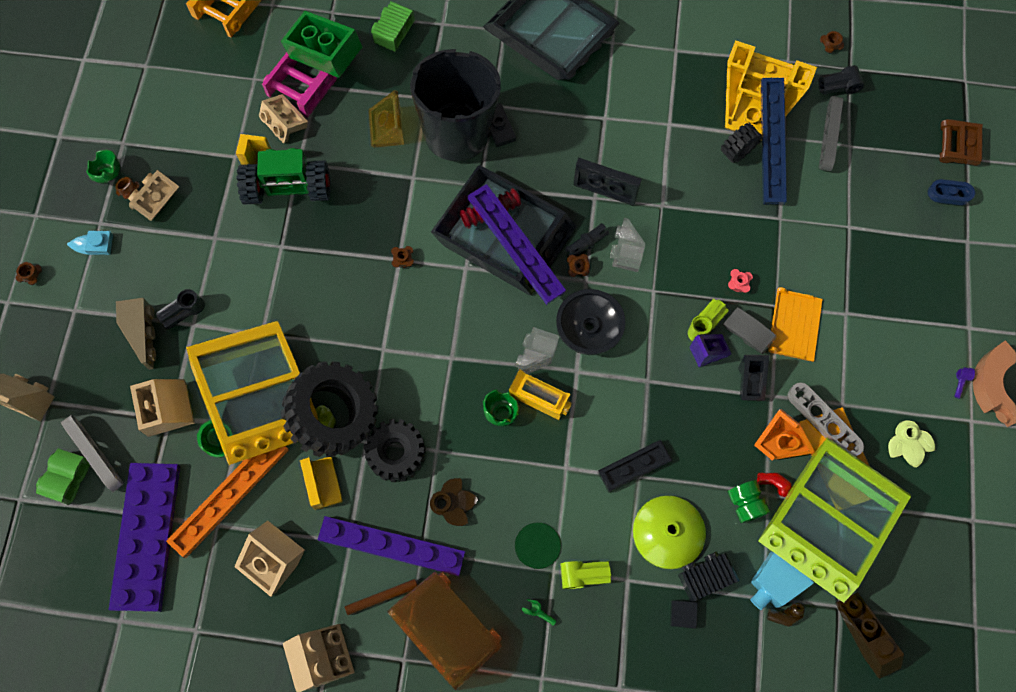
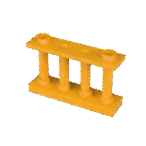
M189 0L186 5L192 17L197 20L206 13L223 22L222 24L227 35L232 37L235 32L239 31L241 25L262 0H221L234 7L229 16L210 7L215 0Z

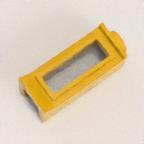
M519 369L509 388V393L516 400L558 420L562 414L567 415L572 405L569 402L570 393L567 394L526 374L521 369Z

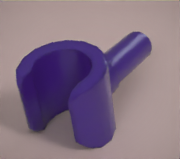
M964 367L957 371L958 386L955 398H961L965 381H972L974 379V368Z

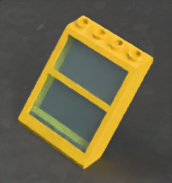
M278 321L186 347L191 369L229 465L294 443L290 439L293 436L291 431L286 432L284 429L286 420L281 419V411L284 409L281 404L287 389L300 372ZM310 398L311 411L318 420L317 412Z

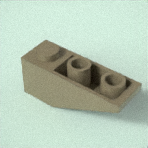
M144 298L116 301V323L140 362L149 370L154 369L156 351L153 347V340L156 335L155 329L152 326V318L155 316L153 306Z

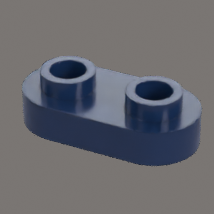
M938 179L928 188V196L937 203L966 205L974 198L975 189L967 182Z

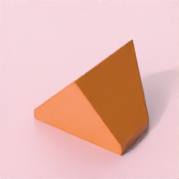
M779 409L754 445L772 461L815 453L801 425L782 409Z

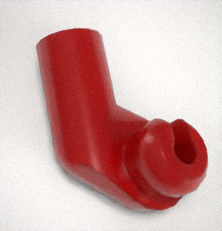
M779 473L757 474L759 485L776 486L778 494L782 497H786L792 488L791 482Z

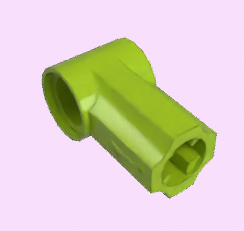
M713 299L692 320L687 333L689 339L693 341L697 335L709 334L729 312L726 304L721 300ZM695 327H701L704 332L698 331Z
M572 561L560 563L563 589L584 588L585 585L611 583L609 561L592 563Z

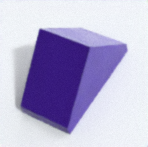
M722 334L697 335L689 347L698 367L732 355Z

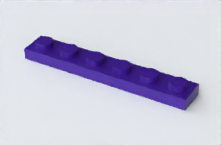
M486 184L468 195V200L545 304L548 305L563 295L566 289L489 186Z
M324 516L317 539L320 542L455 576H460L465 551L326 516Z

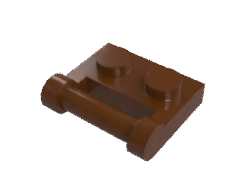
M949 119L943 120L941 122V130L943 131L942 152L939 155V161L941 163L956 162L978 166L982 162L983 124ZM952 130L957 131V152L951 151Z

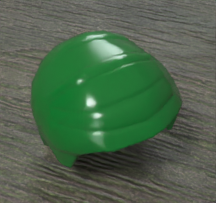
M221 419L228 437L238 434L231 423ZM209 420L200 427L197 433L198 446L212 457L224 458L225 454L212 421Z

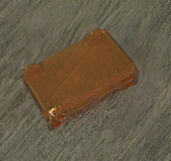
M433 572L387 612L446 681L457 691L502 648L499 643L502 638L493 628L488 631L451 590L449 585L452 582L443 572L440 574Z

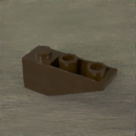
M859 593L850 595L844 603L842 601L836 602V606L859 650L877 677L881 679L901 669L904 653Z

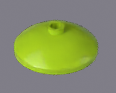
M660 496L648 501L637 513L633 523V539L637 550L649 563L663 569H678L693 562L699 556L705 544L706 528L702 516L691 503L675 496ZM668 526H674L676 533H669Z

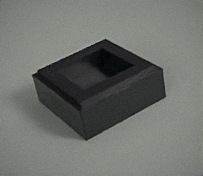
M672 600L670 626L696 629L697 603Z

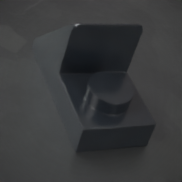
M744 355L738 367L742 375L740 387L741 400L765 401L769 355Z

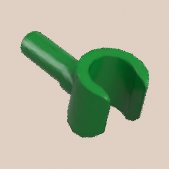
M527 599L528 602H531L532 609L528 610L522 607V611L525 614L537 615L551 625H555L556 620L541 610V605L538 601Z

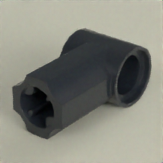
M855 65L848 66L838 73L821 75L818 79V88L823 95L845 91L847 94H854L865 86L859 68Z
M185 289L178 294L176 300L158 311L156 315L164 327L169 330L190 315L201 313L205 303L193 290ZM191 299H194V302L191 305L187 306L188 302Z

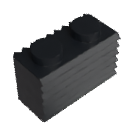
M714 552L704 557L706 562L697 565L694 561L682 567L684 572L678 574V577L690 602H694L739 581L726 553L719 556L718 552Z

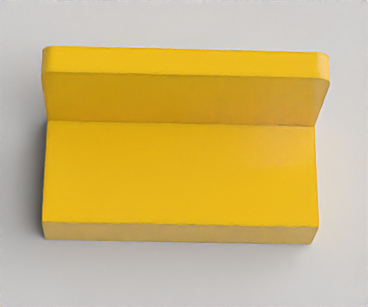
M240 134L236 155L241 165L258 164V151H266L271 149V146L266 137Z
M308 457L300 460L311 507L314 510L341 503L343 499L333 459L326 457L312 461Z

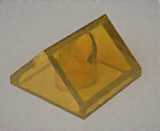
M394 90L368 110L371 146L374 148L404 145L400 99L398 91Z

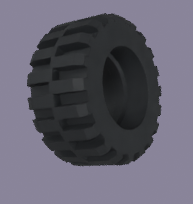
M324 361L319 362L316 367L314 365L307 367L303 373L301 372L287 389L281 404L284 407L281 411V419L286 420L284 429L286 432L291 431L293 436L290 439L294 444L297 441L302 444L300 449L305 452L311 449L315 456L321 457L323 454H326V457H335L337 454L343 455L348 453L368 437L377 421L375 416L378 414V406L374 405V403L378 399L375 392L371 393L370 389L373 386L370 381L365 382L362 379L364 375L360 371L355 373L352 371L353 367L348 364L342 367L340 362L332 361L328 365ZM318 391H328L338 395L348 408L349 421L347 425L343 428H330L321 424L314 417L310 408V397L312 394Z

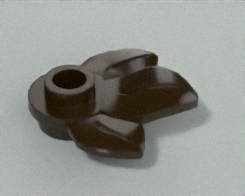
M453 478L443 484L441 491L432 495L430 508L435 514L443 516L448 524L464 526L468 524L465 512L475 506L478 498L471 492L462 490L461 478ZM445 500L447 502L446 506L443 508L438 507V501Z

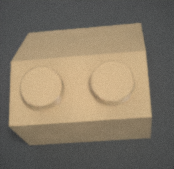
M266 521L248 535L234 567L272 597L297 567L305 550L272 523Z

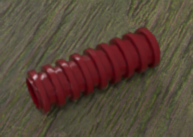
M514 188L510 189V192L505 191L504 195L498 194L497 198L507 212L509 209L514 210L515 206H521L520 196ZM468 207L467 211L461 210L460 216L466 228L470 229L471 225L477 226L478 222L484 223V220L474 207Z

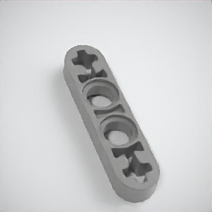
M796 383L788 391L789 401L825 438L828 437L847 451L848 444L854 443V450L848 452L855 457L862 453L864 449L862 440L808 385ZM802 390L804 394L798 399L795 395ZM811 399L812 402L805 407L804 404ZM811 407H820L823 412L822 417L817 418L813 416ZM830 423H834L839 427L840 432L838 435H832L828 431ZM844 434H846L847 437L844 438V440H842L841 442H839L838 439H840L842 436H844Z
M73 415L61 422L63 428L105 486L114 492L124 485L122 479L82 424Z

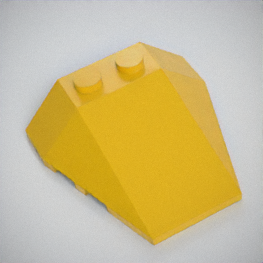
M735 40L727 62L725 128L735 131L740 126L751 123L762 135L761 79L784 78L786 117L809 89L817 67L797 60L792 65L754 52L756 47Z

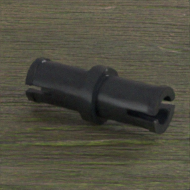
M601 223L589 233L580 235V239L565 248L566 252H570L569 256L574 255L576 257L587 249L591 250L594 248V244L609 235V231H605L606 226Z

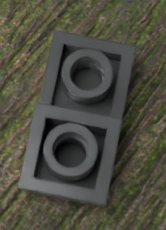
M738 307L723 324L727 330L742 338L745 344L762 355L777 338L766 326Z

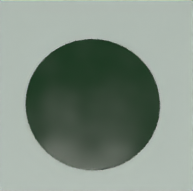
M537 522L526 525L519 531L515 540L517 557L524 565L533 569H543L552 565L558 558L561 549V542L557 532L544 523Z

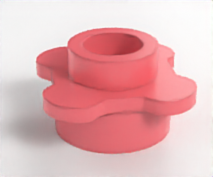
M738 269L732 270L728 287L736 292H749V283L753 278L750 272H739Z

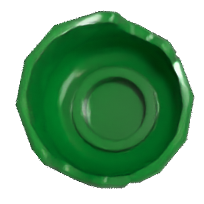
M100 150L96 152L95 160H88L86 173L92 181L105 184L113 181L119 175L121 165L113 151Z
M497 389L493 390L485 396L483 401L484 416L490 423L496 426H508L518 416V401L509 392L501 393Z

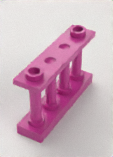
M286 52L271 73L265 76L262 85L268 97H271L275 90L296 100L300 113L308 118L338 77L320 71L317 77L312 78L293 68L298 61L291 59ZM287 75H290L309 85V87L301 94L282 84V81Z

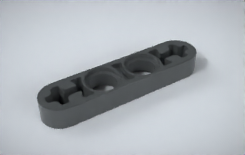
M831 96L828 103L819 161L820 170L831 171L835 162L843 107L842 97Z

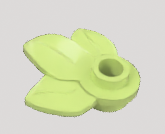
M905 420L898 424L895 430L896 435L890 439L888 445L890 457L894 458L903 455L904 459L912 467H918L922 463L925 452L935 450L932 436L928 432L920 430L919 426L910 420ZM908 428L911 430L910 436L907 435Z

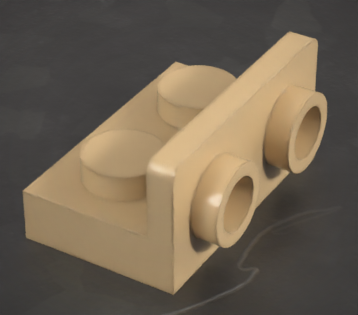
M283 94L263 100L261 103L260 119L283 143L288 142L291 133L307 128L308 121Z
M158 170L154 174L149 173L142 181L144 186L141 190L135 189L128 198L130 200L129 207L132 210L136 209L150 221L155 218L179 189L178 185Z

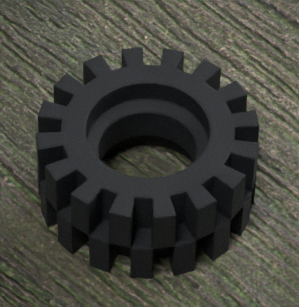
M746 123L744 126H740L738 130L736 129L728 137L729 139L724 141L720 150L732 163L739 162L741 158H745L747 154L751 153L752 149L757 147L756 145L760 143L762 135L751 123Z

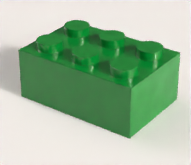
M308 11L302 13L281 40L291 59L340 78L362 48L355 29Z

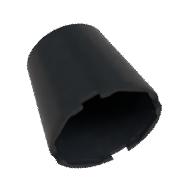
M447 49L425 57L413 70L410 90L426 144L435 155L442 159L450 161L471 159L482 152L489 138L501 91L499 73L488 59L472 51H469L468 54L456 52V49Z

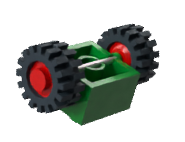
M290 148L288 150L268 149L266 151H258V164L238 166V195L240 194L239 199L243 205L262 204L263 190H265L267 196L308 194L311 201L330 200L331 182L327 161L307 162L303 149Z

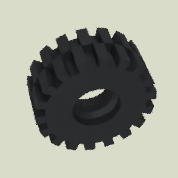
M389 419L390 423L385 424L383 421L380 423L381 426L379 428L374 427L372 429L373 433L368 435L366 438L367 444H364L366 452L364 455L369 467L381 479L385 481L388 479L391 482L400 480L402 482L406 481L405 478L408 476L410 478L415 476L414 472L422 468L421 463L425 461L424 454L426 449L420 432L411 423L406 424L404 420L400 419L399 422H395V419ZM392 443H400L404 446V455L398 460H392L387 457V447Z

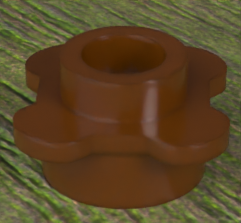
M831 31L820 38V42L824 44L825 51L828 53L844 48L843 37L837 31Z
M124 177L115 186L116 194L118 196L122 195L124 199H128L140 184L137 181L133 182L129 177Z
M394 247L391 250L393 255L392 266L395 268L411 267L414 263L411 257L413 253L412 247Z
M586 254L576 257L570 255L567 258L570 267L568 274L571 277L580 274L587 276L589 274L588 256Z
M23 262L17 267L15 278L20 283L24 281L28 282L29 285H35L38 281V274L42 272V267L38 264L34 266L29 262Z

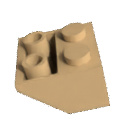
M153 379L130 386L138 430L146 436L150 437L195 424L188 389L184 379Z
M340 624L299 634L283 643L296 692H304L355 673Z

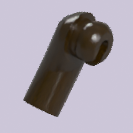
M793 603L792 606L783 612L769 608L767 620L790 627L804 617L805 608L800 603Z

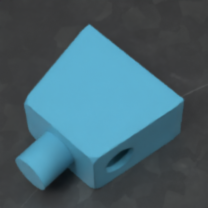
M771 551L751 581L759 591L750 600L760 610L769 602L778 608L799 595L814 582Z

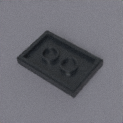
M578 157L573 185L634 206L642 179Z

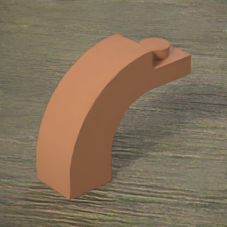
M1005 340L985 354L978 362L973 379V391L982 411L986 413L993 410L998 420L1009 427L1016 423V404L1007 395L1004 389L1003 378L1007 369L1016 363V352Z

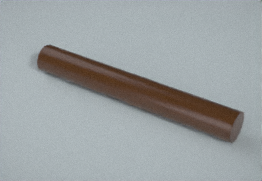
M413 579L346 605V613L351 615L418 588L417 582Z

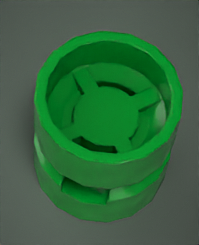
M757 480L749 481L727 491L731 502L739 506L736 509V513L741 524L771 512L766 500L759 498L761 489Z

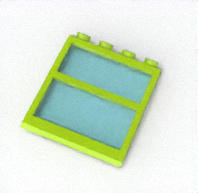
M827 437L805 466L758 541L844 603L861 584L911 495Z

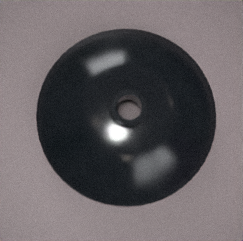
M584 289L569 295L562 302L557 312L556 327L561 340L573 351L584 355H599L614 348L621 340L625 330V315L618 301L608 293L596 289ZM592 325L593 329L588 330L585 326Z

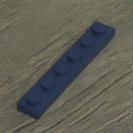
M762 78L763 205H785L787 196L784 78Z

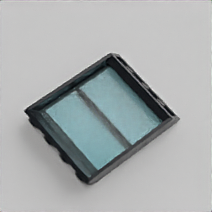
M508 0L483 27L556 80H568L577 73L576 70L580 66L588 62L589 56L593 52L601 48V43L614 34V29L619 25V22L588 0Z
M478 165L431 233L444 247L522 292L532 295L535 289L485 221L482 224L478 222L477 226L471 225L470 229L465 227L460 213L461 210L467 211L468 207L473 208V205L468 200V195L486 184L496 197H498V194L504 195L505 191L510 192V189L514 188L520 196L521 206H515L514 210L509 209L508 213L549 268L577 226L566 212L487 168Z

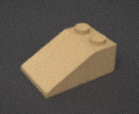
M4 373L0 374V405L41 421L54 399V396L47 392L49 388L37 382L34 385H30L27 383L28 379L18 374H14L13 377Z

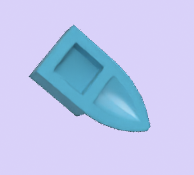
M88 231L87 235L77 237L67 243V245L74 251L82 254L110 255L113 234L110 231Z

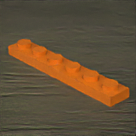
M284 446L244 460L166 542L186 559L289 449Z

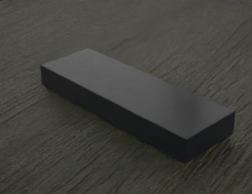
M660 439L598 470V474L608 493L670 463L672 459Z

